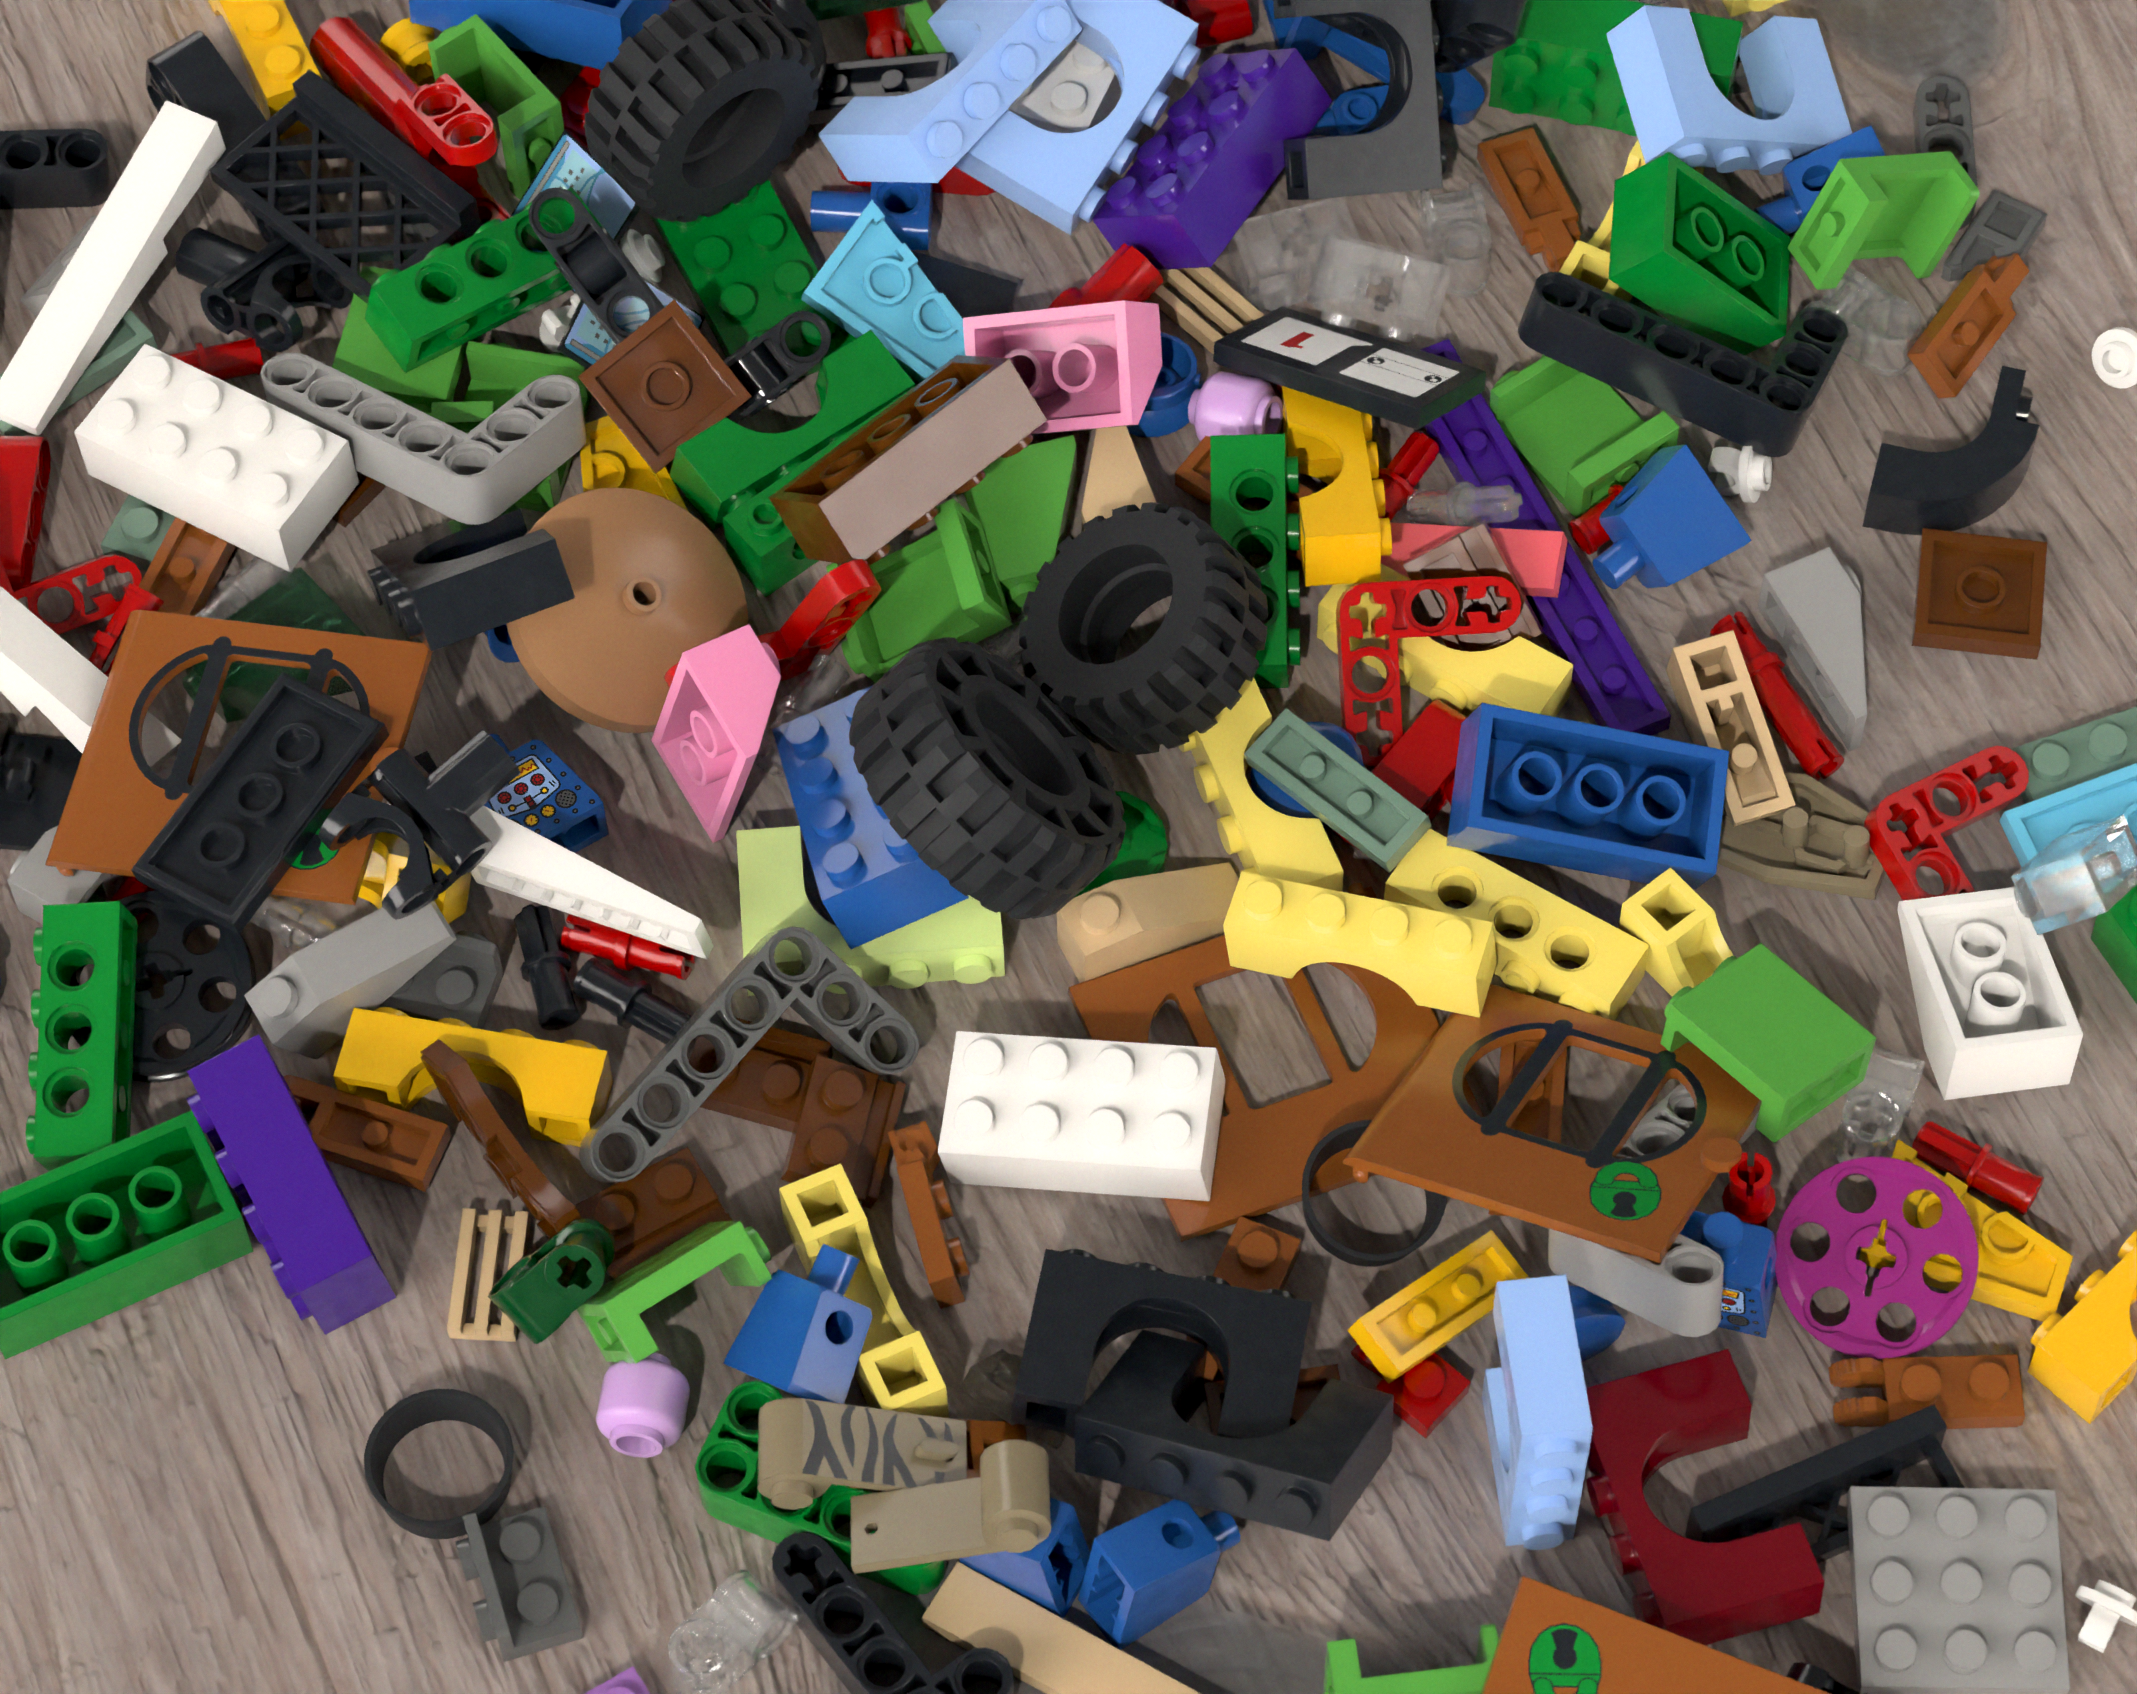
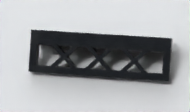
M1934 1404L1691 1508L1685 1537L1706 1543L1729 1542L1755 1535L1757 1532L1771 1527L1770 1530L1779 1528L1781 1522L1798 1516L1823 1525L1818 1542L1810 1546L1817 1564L1849 1550L1848 1518L1835 1513L1841 1496L1847 1494L1850 1486L1896 1487L1901 1470L1927 1459L1943 1488H1965L1941 1447L1947 1425ZM1892 1475L1889 1485L1878 1482V1480ZM1831 1501L1828 1511L1817 1507ZM1830 1528L1842 1531L1827 1538Z

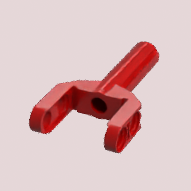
M336 16L322 23L316 33L312 35L309 48L312 59L360 109L476 198L481 219H489L490 221L501 219L504 221L512 217L479 184L477 179L479 176L475 165L491 158L499 146L498 136L491 117L447 73L440 76L435 83L431 85L425 84L420 87L350 17ZM470 136H483L481 140L471 144L469 139ZM482 273L485 277H493L490 274Z

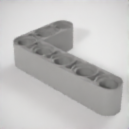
M301 353L276 355L262 366L260 373L267 402L349 441L356 471L465 524H482L497 518L586 444L587 433L580 388L576 381L563 375H549L531 382L469 433H465Z
M1681 1083L1641 1119L1616 1159L1637 1157L1661 1150L1678 1140L1689 1129L1696 1115V1107L1690 1093ZM1759 1111L1738 1142L1740 1145L1756 1130L1755 1125ZM1549 1229L1548 1265L1555 1274L1566 1275L1567 1281L1583 1287L1587 1291L1681 1336L1698 1337L1707 1335L1720 1324L1724 1262L1720 1255L1712 1249L1679 1234L1662 1261L1657 1263Z

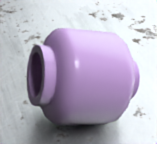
M1220 371L1207 378L1201 389H1196L1193 392L1188 405V419L1192 425H1195L1196 436L1200 442L1206 435L1210 437L1213 435L1279 434L1283 420V405L1281 399L1275 396V392L1268 381L1253 376Z
M655 1352L636 1364L626 1363L621 1360L611 1365L603 1378L596 1415V1422L600 1432L609 1439L611 1447L622 1454L642 1458L661 1454L663 1449L678 1442L683 1433L690 1396L688 1380L682 1372L671 1366V1361L666 1356Z

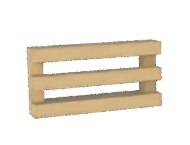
M1209 267L1159 270L1164 282L1148 297L1152 303L1159 304L1160 310L1213 355L1214 342L1223 338V336L1167 289L1169 286L1172 285L1195 305V309L1209 321L1213 320L1228 334L1264 316L1262 312Z
M462 1209L447 1323L449 1338L516 1342L518 1327L503 1312L501 1325L490 1324L492 1301L488 1298V1294L495 1285L501 1233L512 1234L508 1270L527 1255L531 1223L528 1211H515V1216H503L502 1210L489 1209L488 1215H477L476 1209ZM477 1232L486 1233L475 1321L474 1323H465Z

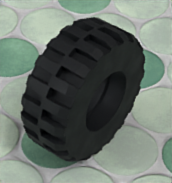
M952 637L919 643L900 659L856 703L849 731V743L855 749L854 763L858 773L863 775L868 785L867 791L873 801L882 808L890 820L889 824L902 840L906 839L919 853L918 857L933 871L937 870L949 881L952 887L963 895H970L980 901L981 906L995 913L1005 912L1010 918L1021 920L1053 915L1060 911L1117 858L1118 852L1121 849L1126 830V823L1122 820L1124 814L1121 798L1115 793L1113 788L1114 781L1107 768L1103 767L1096 757L1095 749L1087 738L1081 735L1069 721V716L1057 704H1054L1041 692V688L1027 676H1022L1011 667L1010 663L998 655H991L983 651L981 646L969 641L959 643Z

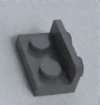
M465 930L458 931L455 934L457 939L377 1008H394L406 1013L409 1017L436 1022L442 1018H454L466 1022L472 1028L483 1029L504 975L497 945L478 933Z
M543 1506L480 1526L475 1512L463 1515L462 1518L468 1538L455 1541L466 1581L480 1577L486 1599L473 1602L483 1642L497 1639L503 1661L506 1662L582 1639L581 1626L546 1507Z

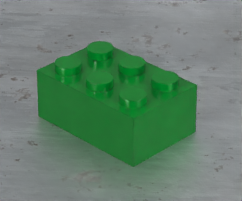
M1670 152L1615 180L1608 279L1671 322L1743 355H1747L1786 336L1790 251L1787 248L1790 244V237Z

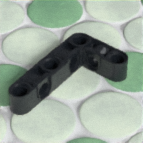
M560 187L548 188L540 192L532 200L529 209V222L535 234L556 260L554 264L616 346L633 333L621 330L615 322L614 312L621 301L627 298L642 300L649 308V319L664 308L606 229L597 224L581 201L571 191ZM553 200L568 202L573 207L575 213L573 225L567 231L559 234L546 231L540 223V214L543 207ZM809 311L794 312L786 316L760 337L757 335L723 360L752 396L727 417L728 419L739 424L749 415L751 417L790 389L794 385L795 380L825 357L831 343V337L826 322L820 316ZM799 322L812 324L818 329L821 336L819 349L807 357L794 355L788 349L785 341L788 329Z

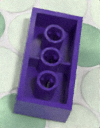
M1296 48L1279 50L1261 49L1255 52L1220 53L1212 56L1201 65L1198 70V78L1187 93L1169 108L1168 118L1154 137L1147 140L1139 148L1136 161L1124 177L1109 188L1106 193V201L1092 218V221L1115 252L1124 243L1128 246H1133L1157 270L1212 267L1285 167L1283 140L1306 138L1331 104L1332 99Z
M258 1034L188 1070L187 1073L197 1093L186 1098L204 1134H207L216 1151L214 1155L231 1188L235 1189L243 1204L242 1211L258 1242L263 1245L272 1262L270 1267L301 1321L313 1315L326 1335L397 1298L324 1154L316 1142H314L308 1123L286 1080L260 1035Z

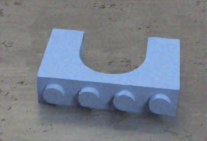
M947 0L931 16L928 23L946 52H953L958 66L934 83L909 94L900 96H855L818 134L848 181L938 183L1082 30L1066 1Z
M1065 0L1082 27V30L1073 40L1101 56L1111 66L1118 78L1122 95L1114 110L1103 121L1089 129L1074 133H1056L1041 129L1007 109L954 166L1070 236L1082 219L1090 223L1106 199L1107 192L1102 188L1113 171L1122 175L1128 168L1139 146L1133 140L1144 124L1151 128L1155 126L1170 99L1164 93L1175 76L1181 80L1188 76L1201 52V49L1195 46L1198 23L1159 0Z
M1644 5L1606 33L1645 164L1670 152L1692 168L1711 167L1716 168L1719 173H1728L1739 169L1759 170L1761 175H1773L1782 172L1786 164L1852 134L1817 19L1773 16L1741 39L1739 56L1753 98L1755 118L1745 114L1731 104L1715 85L1705 64L1689 9Z
M1566 1275L1496 1282L1493 1317L1502 1367L1485 1369L1482 1402L1506 1546L1523 1544L1525 1548L1530 1550H1546L1559 1546L1564 1540L1574 1538L1593 1427Z

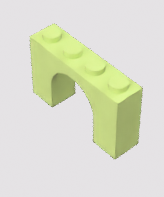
M800 826L736 831L743 958L767 934L794 926L805 928L817 936L870 987L892 985L900 989H912L922 986L926 982L956 980L965 984H976L984 982L990 977L1005 976L1001 912L995 913L981 906L980 901L970 895L966 900L850 950L837 926L820 916L806 895ZM782 940L778 943L774 952L776 966L786 975L793 976L798 972L802 964V955L796 944L788 940ZM831 984L826 988L827 991L832 993L847 994L842 987ZM747 989L748 996H755L753 992Z

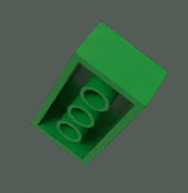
M1528 0L1516 42L1493 54L1489 107L1505 109L1514 114H1531L1563 120L1572 125H1589L1621 131L1630 136H1637L1606 33L1644 5H1657L1630 0ZM1690 12L1708 72L1717 88L1731 103L1743 21Z
M192 1110L0 1192V1350L5 1360L254 1252L241 1213Z

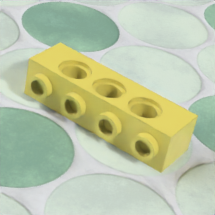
M1429 829L1404 856L1385 882L1384 900L1493 922L1497 960L1494 974L1501 977L1502 981L1513 991L1530 996L1534 995L1543 1000L1615 1021L1645 975L1649 951L1648 944L1472 850L1447 846V837L1432 829ZM1458 900L1469 906L1455 909L1446 906L1444 902ZM1515 930L1524 936L1511 939L1502 936L1499 932ZM1559 960H1572L1578 963L1580 967L1566 969L1560 967L1555 962Z

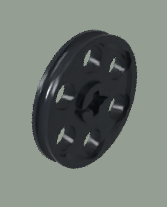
M156 890L130 895L118 901L134 917L141 914L154 915L158 918L159 924L158 930L152 939L144 943H137L132 1080L147 1083L174 1081L188 1077V1070L229 1050L244 1031L252 1013V1008L244 995L257 984L254 960L241 934L238 935ZM203 925H211L218 928L220 939L215 949L202 955L193 954L187 950V939L194 929ZM86 965L74 972L70 986L81 985L80 974ZM162 973L168 982L164 985L165 995L154 999L148 991L152 987L151 977ZM227 982L235 986L236 998L227 1010L210 1012L204 1009L203 996L212 985ZM82 1027L72 1034L80 1046H83L89 1040L92 1027ZM172 1029H182L190 1033L191 1042L189 1048L182 1056L175 1059H165L158 1055L157 1045L164 1033Z

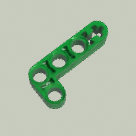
M750 1381L737 1386L726 1398L697 1457L695 1469L703 1507L709 1515L719 1521L778 1544L784 1538L795 1533L808 1532L818 1535L830 1545L848 1570L854 1573L851 1567V1538L844 1537L836 1531L841 1525L851 1521V1497L872 1494V1492L860 1488H850V1486L831 1484L824 1494L813 1499L812 1504L791 1513L780 1512L775 1509L771 1499L761 1495L758 1490V1430L746 1429L741 1424L747 1418L759 1415V1410L764 1404L777 1399H783V1397L775 1387L766 1382ZM733 1472L744 1477L741 1483L731 1488H720L712 1484L718 1476L724 1473ZM947 1560L857 1573L856 1575L899 1592L916 1596L927 1594L941 1584L946 1575Z

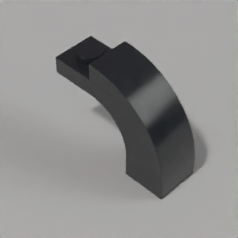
M2002 366L1989 421L1981 434L1965 446L1944 452H1924L1881 443L1863 527L1906 535H1921L1923 528L1955 531L1983 520L2002 507L2016 492L2027 473L2039 425L2027 422L2033 397L2021 395L2026 370Z

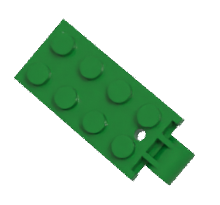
M766 180L762 185L756 184L748 191L746 198L737 204L728 203L723 206L722 212L711 217L699 215L697 220L692 222H670L653 218L650 215L726 358L757 335L760 337L786 316L797 311L812 312L826 322L830 330L831 343L825 357L856 339L801 300L803 292L819 271L769 180ZM799 322L788 329L785 341L788 349L794 355L807 357L819 349L821 336L818 329L812 324ZM822 360L797 380L818 372Z

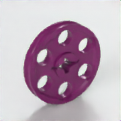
M1873 1156L1862 1157L1838 1163L1820 1172L1806 1183L1792 1199L1782 1217L1776 1236L1777 1258L1775 1272L1780 1291L1789 1310L1805 1330L1818 1341L1840 1353L1853 1357L1873 1358L1876 1360L1898 1358L1930 1346L1943 1337L1960 1319L1967 1308L1975 1288L1978 1273V1247L1973 1225L1963 1204L1955 1193L1934 1174L1913 1163L1900 1159ZM1850 1175L1865 1176L1876 1187L1875 1202L1864 1212L1852 1213L1846 1211L1837 1200L1839 1184ZM1915 1191H1930L1937 1195L1942 1203V1216L1938 1223L1930 1228H1915L1904 1218L1903 1204L1906 1198ZM1885 1219L1888 1221L1884 1236L1886 1252L1896 1257V1263L1893 1268L1882 1267L1879 1276L1874 1279L1871 1296L1866 1297L1865 1291L1869 1276L1866 1275L1867 1265L1863 1261L1857 1260V1253L1860 1248L1871 1249L1874 1239L1879 1237L1881 1223ZM1806 1223H1815L1822 1226L1830 1237V1247L1827 1254L1814 1262L1799 1259L1791 1248V1237L1794 1231ZM1939 1254L1955 1258L1963 1270V1278L1960 1285L1954 1291L1948 1293H1937L1930 1290L1923 1280V1268L1926 1262ZM1828 1287L1838 1288L1844 1292L1850 1303V1310L1846 1319L1839 1325L1831 1327L1818 1323L1813 1318L1810 1309L1811 1300L1814 1295L1821 1289ZM1900 1303L1906 1305L1913 1311L1916 1317L1914 1333L1903 1342L1888 1341L1877 1330L1876 1320L1878 1313L1889 1304Z

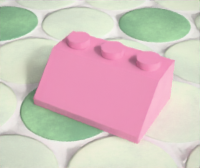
M1115 301L963 318L965 356L1009 358L1046 417L1047 421L1031 432V435L1139 424L1162 368L1159 304Z
M749 624L682 653L651 739L713 843L725 837L758 754L781 678L780 665L776 654L767 643H760Z

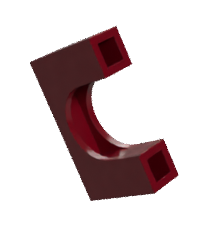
M1729 1349L1586 1388L1593 1427L1587 1459V1466L1592 1476L1588 1477L1586 1481L1588 1495L1596 1516L1599 1518L1607 1515L1614 1532V1535L1609 1537L1614 1564L1620 1576L1630 1574L1637 1591V1595L1632 1597L1637 1620L1706 1646L1820 1613L1825 1581L1800 1522L1729 1542L1706 1543L1685 1538L1667 1528L1653 1514L1645 1500L1643 1489L1646 1483L1665 1464L1683 1456L1748 1439L1752 1405Z

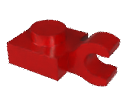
M1358 1344L1351 1351V1355L1359 1363L1383 1379L1376 1386L1375 1390L1394 1395L1393 1413L1425 1439L1469 1392L1471 1381L1436 1353H1433L1388 1384Z

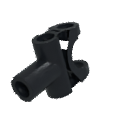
M197 227L190 230L183 237L175 256V266L178 274L207 286L201 293L200 302L203 312L211 324L227 335L236 330L245 336L255 339L257 347L270 351L283 352L288 350L302 338L303 326L295 308L320 306L328 309L332 307L342 309L351 304L354 295L344 285L342 289L332 275L281 235L256 252ZM345 263L348 267L351 268V263ZM312 273L314 295L297 298L296 286L307 279V274ZM278 321L282 325L285 334L277 329Z
M483 729L430 775L406 749L403 748L393 752L377 764V768L358 784L351 793L348 792L320 828L318 837L332 851L342 848L355 838L359 841L369 834L380 832L397 835L409 844L410 853L406 866L398 875L400 880L390 889L382 901V907L396 920L415 913L437 899L438 895L449 888L458 878L467 872L470 873L492 848L493 842L469 817L520 774V770L506 751ZM374 786L391 805L373 800L368 789ZM424 841L453 872L447 876L439 868L433 873L429 850Z

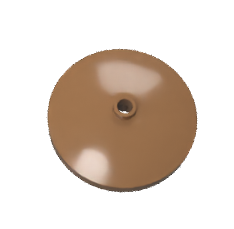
M601 488L586 491L558 503L547 511L525 534L544 529L555 538L575 598L507 623L508 633L513 648L528 675L562 709L580 720L607 730L623 733L654 732L670 689L664 676L672 666L680 661L682 653L748 625V609L744 588L736 567L723 545L700 520L687 510L665 498L635 489Z

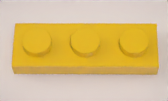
M1490 1230L1360 1317L1347 1331L1389 1384L1493 1313L1496 1282L1528 1279L1529 1276L1493 1230Z

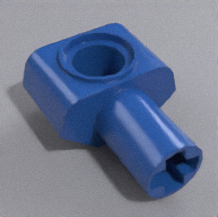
M871 182V192L812 190L811 232L846 233L870 201L873 200L884 214L885 223L901 244L906 243L910 250H929L933 217V183Z

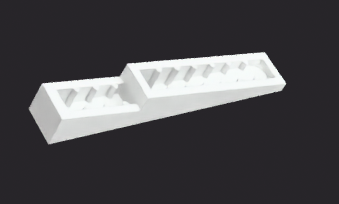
M167 100L165 101L1 377L0 420L38 437L168 253L163 238L210 173L209 170L215 166L226 150L216 121Z
M0 586V692L25 717L38 708L83 754L108 677ZM147 711L142 728V748L147 764L155 771L178 747L182 739Z
M484 805L469 817L493 842L492 848L486 857L471 871L476 883L706 960L708 959L714 945L700 918Z

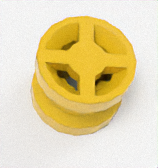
M410 17L392 25L382 36L379 45L420 87L425 84L431 85L435 83L428 43L435 39L433 28L412 23Z

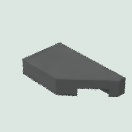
M1993 190L1944 264L1941 279L1948 282L1961 280L1976 265L1986 264L1992 256L2004 257L2018 253L2023 260L2043 230L2047 214L1997 190Z

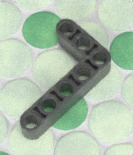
M794 926L771 932L752 948L587 1132L580 1145L579 1156L581 1165L589 1176L597 1181L607 1183L631 1180L641 1173L789 1006L855 1067L878 1074V1076L903 1072L913 1064L919 1049L917 1032L899 1012L813 933L805 928ZM782 940L791 941L801 951L802 964L798 972L793 976L781 972L775 964V948ZM831 984L842 987L849 997V1010L841 1020L830 1017L823 1008V993ZM739 988L748 989L758 999L759 1012L756 1019L750 1024H743L738 1021L731 1011V998ZM879 1028H884L891 1032L896 1040V1055L888 1064L879 1062L871 1053V1037ZM697 1036L709 1040L716 1052L715 1063L706 1073H700L693 1069L687 1059L688 1045ZM653 1085H659L666 1089L671 1095L673 1102L671 1113L662 1122H655L649 1118L643 1108V1097L646 1091ZM609 1134H616L623 1138L629 1150L628 1161L623 1168L616 1172L604 1167L598 1154L599 1145Z

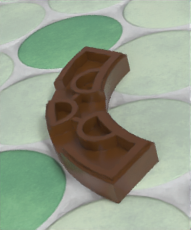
M437 1040L422 1050L420 1058L458 1122H464L472 1136L484 1147L487 1153L483 1155V1159L514 1199L519 1196L529 1212L540 1221L537 1223V1228L549 1240L566 1224L576 1219H582L576 1206L565 1198L546 1178L515 1139L481 1088L467 1061L441 1040Z

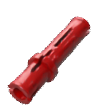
M1735 612L1733 618L1730 614L1722 618L1713 626L1710 636L1734 630L1760 706L1789 750L1792 751L1799 761L1802 769L1807 775L1819 781L1820 775L1825 779L1835 773L1844 763V758L1831 740L1828 739L1820 724L1782 671L1785 664L1776 652L1768 651L1754 632L1753 627L1743 612Z

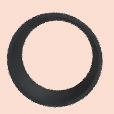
M1372 1120L1351 1122L1327 1134L1312 1150L1302 1177L1303 1213L1313 1237L1334 1257L1349 1264L1364 1267L1392 1264L1422 1246L1437 1230L1444 1215L1447 1196L1424 1189L1427 1208L1422 1229L1408 1247L1392 1253L1369 1254L1359 1252L1339 1243L1325 1231L1317 1220L1310 1203L1309 1191L1313 1178L1326 1160L1340 1151L1352 1148Z
M432 1389L413 1394L399 1401L378 1420L366 1443L364 1472L373 1496L397 1525L412 1534L424 1538L450 1539L466 1535L467 1532L462 1516L440 1521L421 1520L405 1515L389 1504L383 1483L385 1465L396 1444L414 1429L436 1421H461L481 1429L495 1442L504 1461L505 1470L497 1488L486 1501L474 1510L464 1514L467 1515L475 1512L479 1526L486 1524L499 1511L510 1489L514 1451L508 1426L501 1415L489 1403L473 1394L460 1390Z

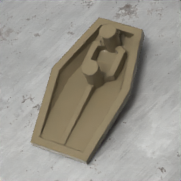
M1784 772L1796 806L1787 809L1785 812L1733 827L1723 806L1718 864L1764 883L1875 900L1886 872L1870 847V834L1864 827V821L1868 812L1807 774ZM1887 824L1891 832L1896 831V829Z

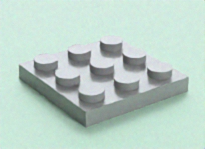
M1850 1486L1846 1499L1857 1692L1861 1694H2067L2070 1691L2056 1489Z

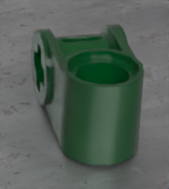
M587 1218L576 1219L566 1224L533 1254L525 1256L513 1265L492 1287L488 1298L534 1344H538L554 1333L577 1308L595 1295L602 1287L606 1270L612 1264L615 1256V1239L609 1229L599 1221Z

